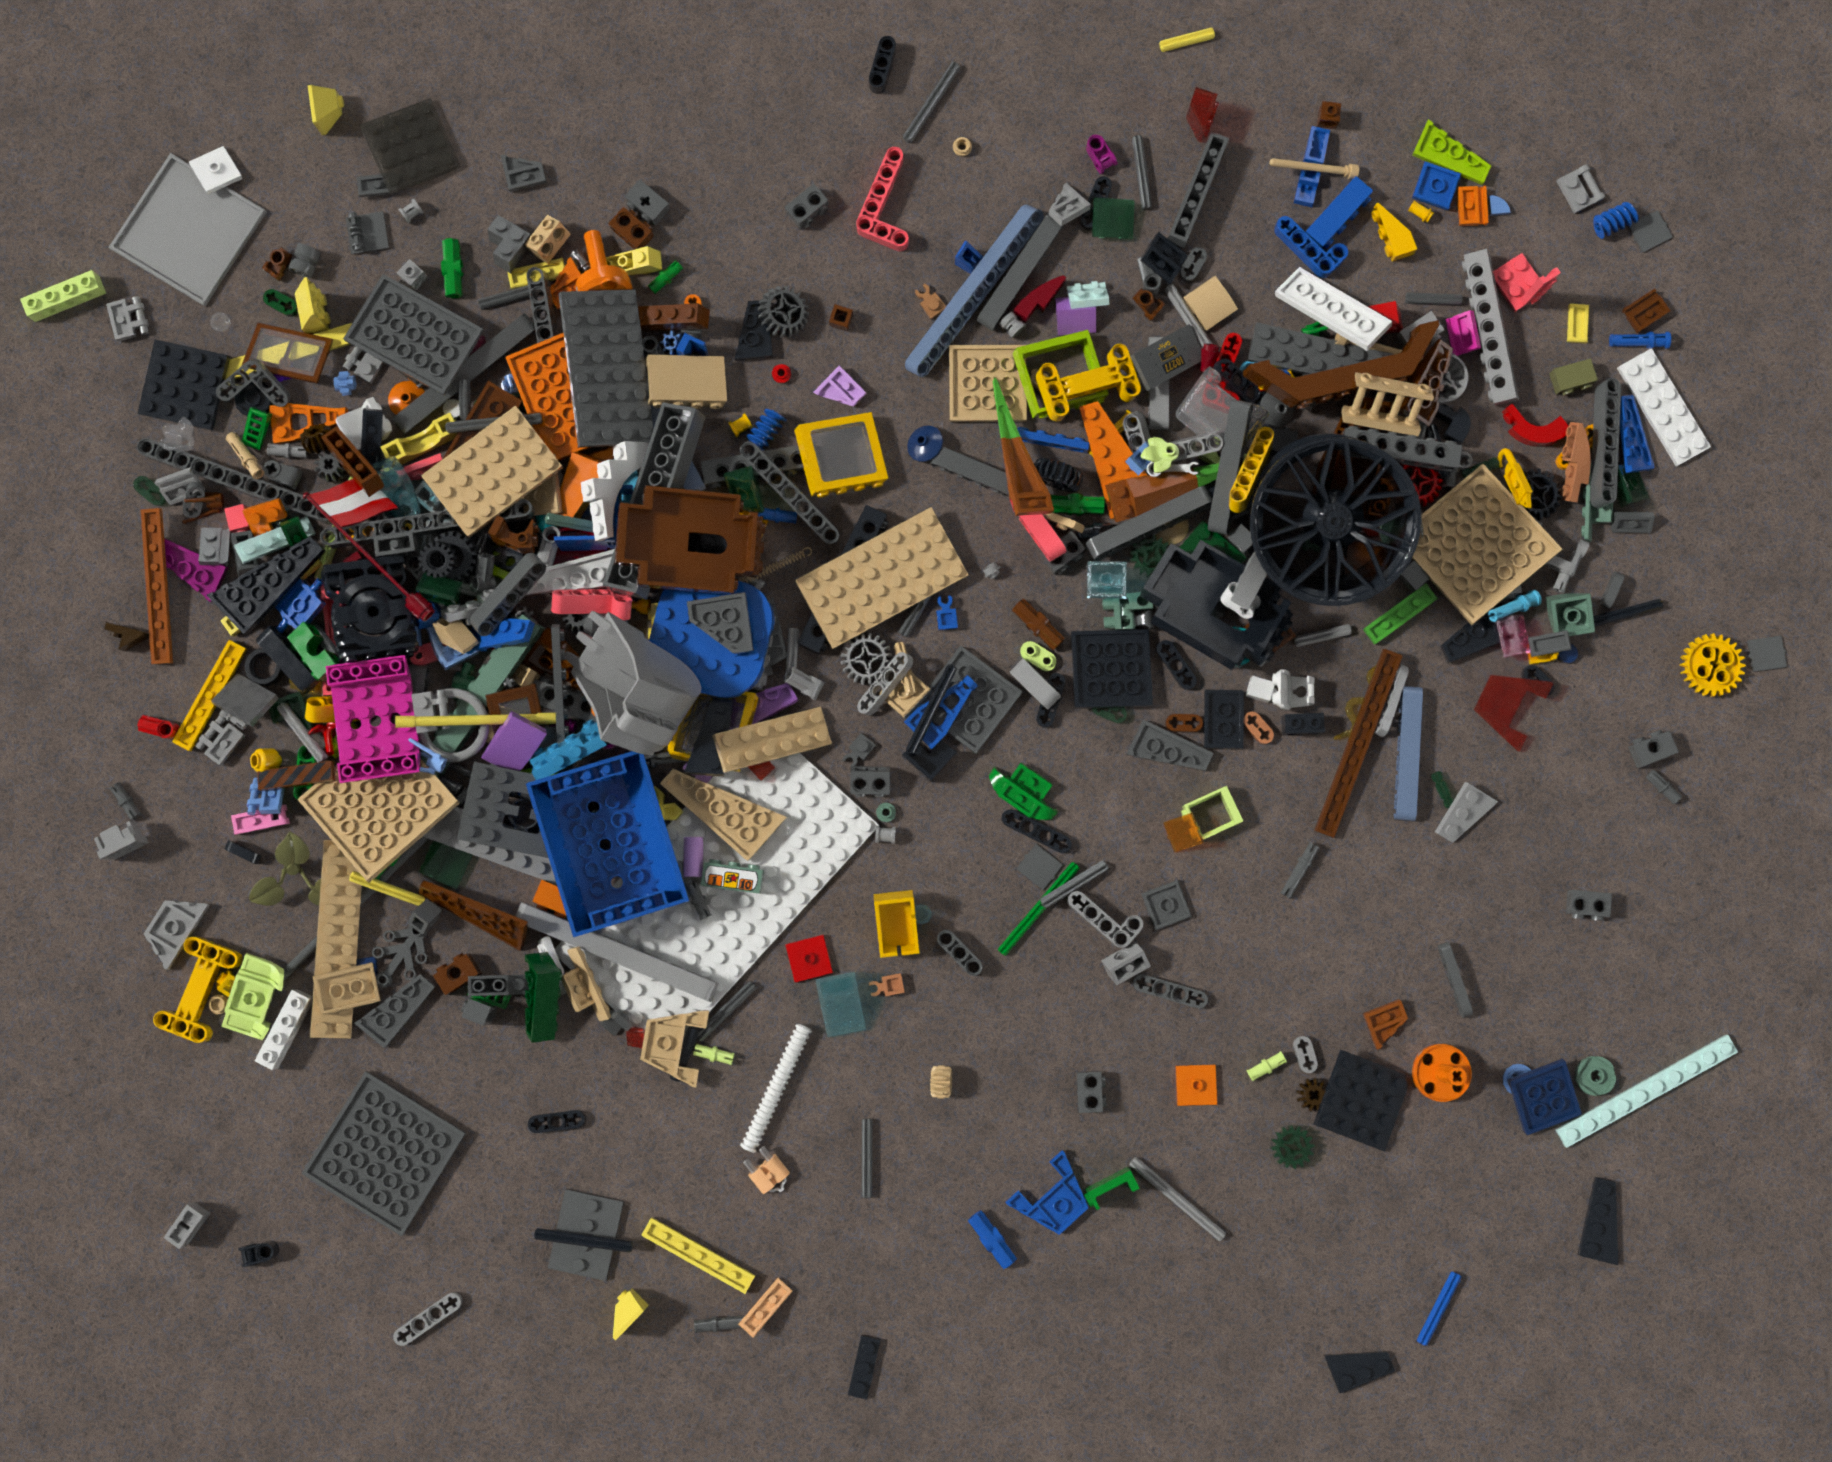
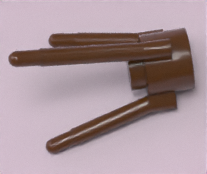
M205 492V498L184 499L186 503L206 502L207 508H211V510L200 513L195 518L185 519L182 523L186 524L213 513H220V508H224L223 494Z

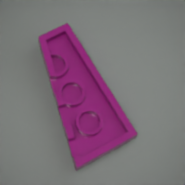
M164 538L166 567L190 584L194 590L201 593L209 602H212L207 594L219 590L229 567L222 564L220 566L199 565L198 553Z

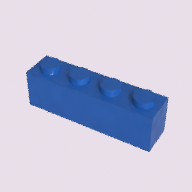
M1355 176L1306 230V233L1322 249L1324 247L1328 249L1334 242L1333 237L1336 233L1340 235L1347 227L1345 223L1349 219L1353 221L1360 213L1357 210L1361 206L1365 208L1372 200L1370 195L1373 190Z

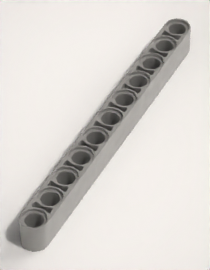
M521 902L515 917L528 921V927L573 946H579L585 951L703 1000L712 1002L719 983L595 931L573 938L568 920L527 903Z

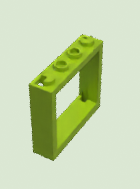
M1088 330L1017 347L1012 353L1032 418L1039 417V419H1045L1049 416L1046 407L1039 409L1024 358L1081 344L1088 369L1099 368L1100 365ZM1108 390L1068 401L1069 409L1075 408V410H1079L1080 406L1097 401L1101 404L1109 395ZM1055 407L1056 412L1062 414V410Z

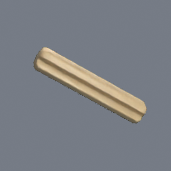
M904 642L895 643V654L900 652L907 654ZM910 669L902 678L904 689L908 696L915 695L917 692L913 673Z

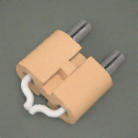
M763 1146L759 1151L766 1159L763 1161L764 1163L755 1167L749 1159L743 1162L750 1171L748 1176L762 1194L768 1191L782 1192L784 1190L783 1186L787 1181L786 1177L790 1172L776 1154L771 1155ZM782 1180H784L781 1183L780 1188L772 1189L773 1187H775V1184L780 1183Z

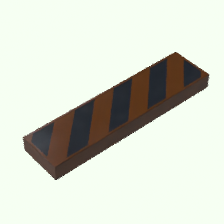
M333 761L268 769L263 772L257 771L259 791L335 781Z

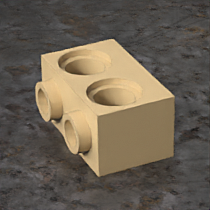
M547 215L524 245L536 258L548 264L571 234L560 221Z

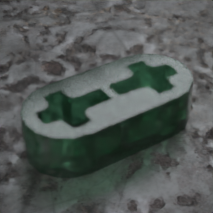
M139 476L134 480V489L155 506H162L166 503V499L160 494V488L152 480L145 476ZM141 481L146 482L145 485L149 487L148 490L141 488ZM152 492L160 494L161 500H155Z
M1091 708L1095 715L1113 723H1122L1127 717L1125 708H1107L1108 712L1104 710L1097 712V708ZM1118 709L1121 710L1123 718L1114 719L1115 715L1111 714L1110 710L1117 712Z

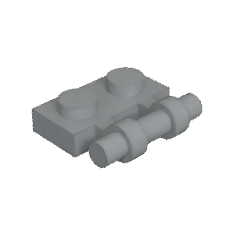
M139 296L132 298V305H128L126 299L106 304L114 337L118 342L136 337L135 329L138 328L141 335L149 334L147 328L149 326L148 320L145 319L143 312L145 310L144 304L141 303ZM136 312V321H132L131 313Z
M354 347L351 354L346 356V362L343 367L350 370L352 365L357 366L354 374L372 383L384 362L367 353L359 361L357 357L362 350Z
M437 690L438 698L434 699L433 692L431 691L411 694L414 716H436L435 705H439L440 716H450L447 711L446 703H448V697L445 696V690ZM416 726L417 733L438 731V726ZM442 726V730L450 729V726Z
M218 716L215 721L213 720L209 724L210 728L206 733L201 734L195 746L199 750H202L205 745L209 748L204 754L222 766L246 735L231 723H228L223 728L221 725L226 719ZM216 732H219L220 734L212 742L210 739Z

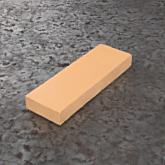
M777 1278L738 1325L754 1338L793 1290Z

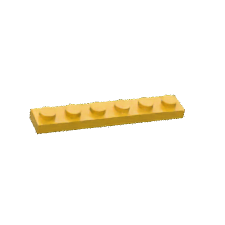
M228 640L172 741L173 743L190 752L192 751L216 708L211 700L232 679L248 649Z

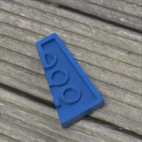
M1634 395L1621 396L1620 434L1626 473L1654 469V463Z
M504 618L488 636H480L472 626L470 632L478 640L479 644L466 653L472 654L477 650L482 652L491 647L501 648L505 644L515 645L529 642L535 623L531 620Z

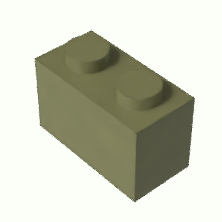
M1591 358L1555 368L1549 373L1556 395L1562 393L1563 396H1567L1581 388V391L1588 390L1598 380Z

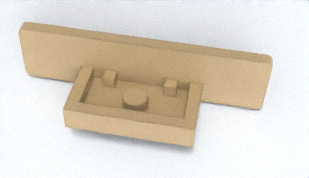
M579 946L568 949L567 952L575 968L564 973L561 981L575 1012H579L592 1005L599 1021L610 1019L609 1006L605 1003L602 991L595 982L593 971L585 960L584 952Z

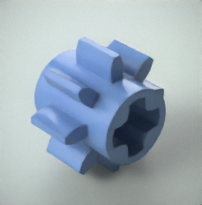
M671 330L670 335L663 334L665 338L660 343L664 345V352L670 350V355H674L681 341L682 334L675 336V331ZM671 339L674 340V346H670L672 344L670 341Z
M348 371L339 372V376L334 377L335 391H340L342 396L352 395L351 391L356 390V378L354 375L350 376Z
M506 375L504 377L505 380L501 383L502 389L510 394L519 393L513 375Z

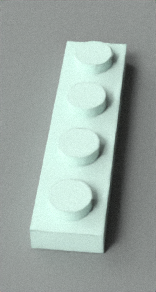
M308 517L300 519L307 536H315L316 533ZM281 527L235 544L234 548L242 563L245 564L288 547L289 544Z

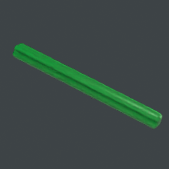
M1071 862L1042 897L1071 880L1080 869L1079 866ZM1040 900L1000 945L998 951L1005 956L1046 909L1042 906Z

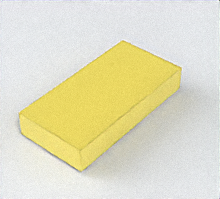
M1568 305L1567 342L1585 344L1588 342L1589 305Z

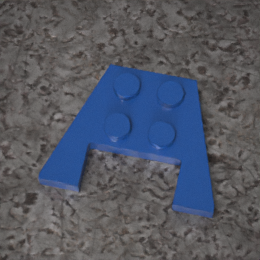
M1063 1150L1049 1161L1062 1178L1038 1201L1031 1205L1019 1190L1005 1201L1008 1206L1059 1235L1089 1208Z

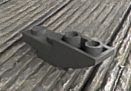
M525 974L468 976V996L525 994V990H529Z

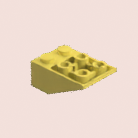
M305 277L295 292L301 329L304 333L308 334L329 330L328 324L331 323L328 312H325L324 306L327 305L325 294H322L320 289H317L315 284Z

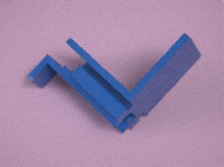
M622 485L617 495L613 513L614 537L603 541H595L594 536H555L554 541L561 551L615 549L619 505L622 503V495L633 494V485Z

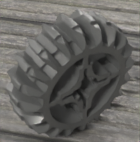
M777 286L775 290L771 288L768 293L763 295V299L759 301L761 306L758 307L757 311L761 312L758 318L764 319L761 325L768 326L766 331L773 330V336L779 333L780 338H783L785 335L789 338L792 334L797 335L799 331L804 329V325L808 322L806 318L809 316V313L806 310L809 305H803L806 298H799L801 292L795 294L794 288L788 291L787 286H784L782 289L780 286ZM776 299V308L771 311V301ZM796 313V321L794 324H791V316Z

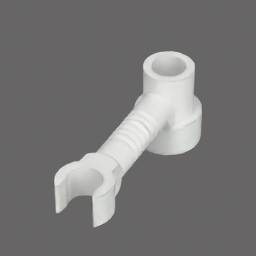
M1193 461L1190 464H1171L1170 468L1164 472H1189L1195 475L1199 472L1191 471L1190 466L1199 463ZM1149 462L1147 473L1153 477L1160 475L1161 473H1154L1151 468L1154 462Z

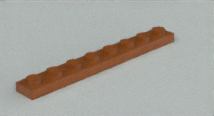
M161 508L140 509L151 664L173 663L163 511Z

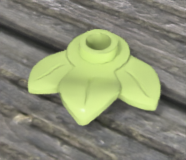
M1153 437L1148 439L1149 446L1141 454L1142 459L1154 462V473H1161L1168 470L1171 462L1178 458L1179 448L1173 443L1165 442L1162 438Z

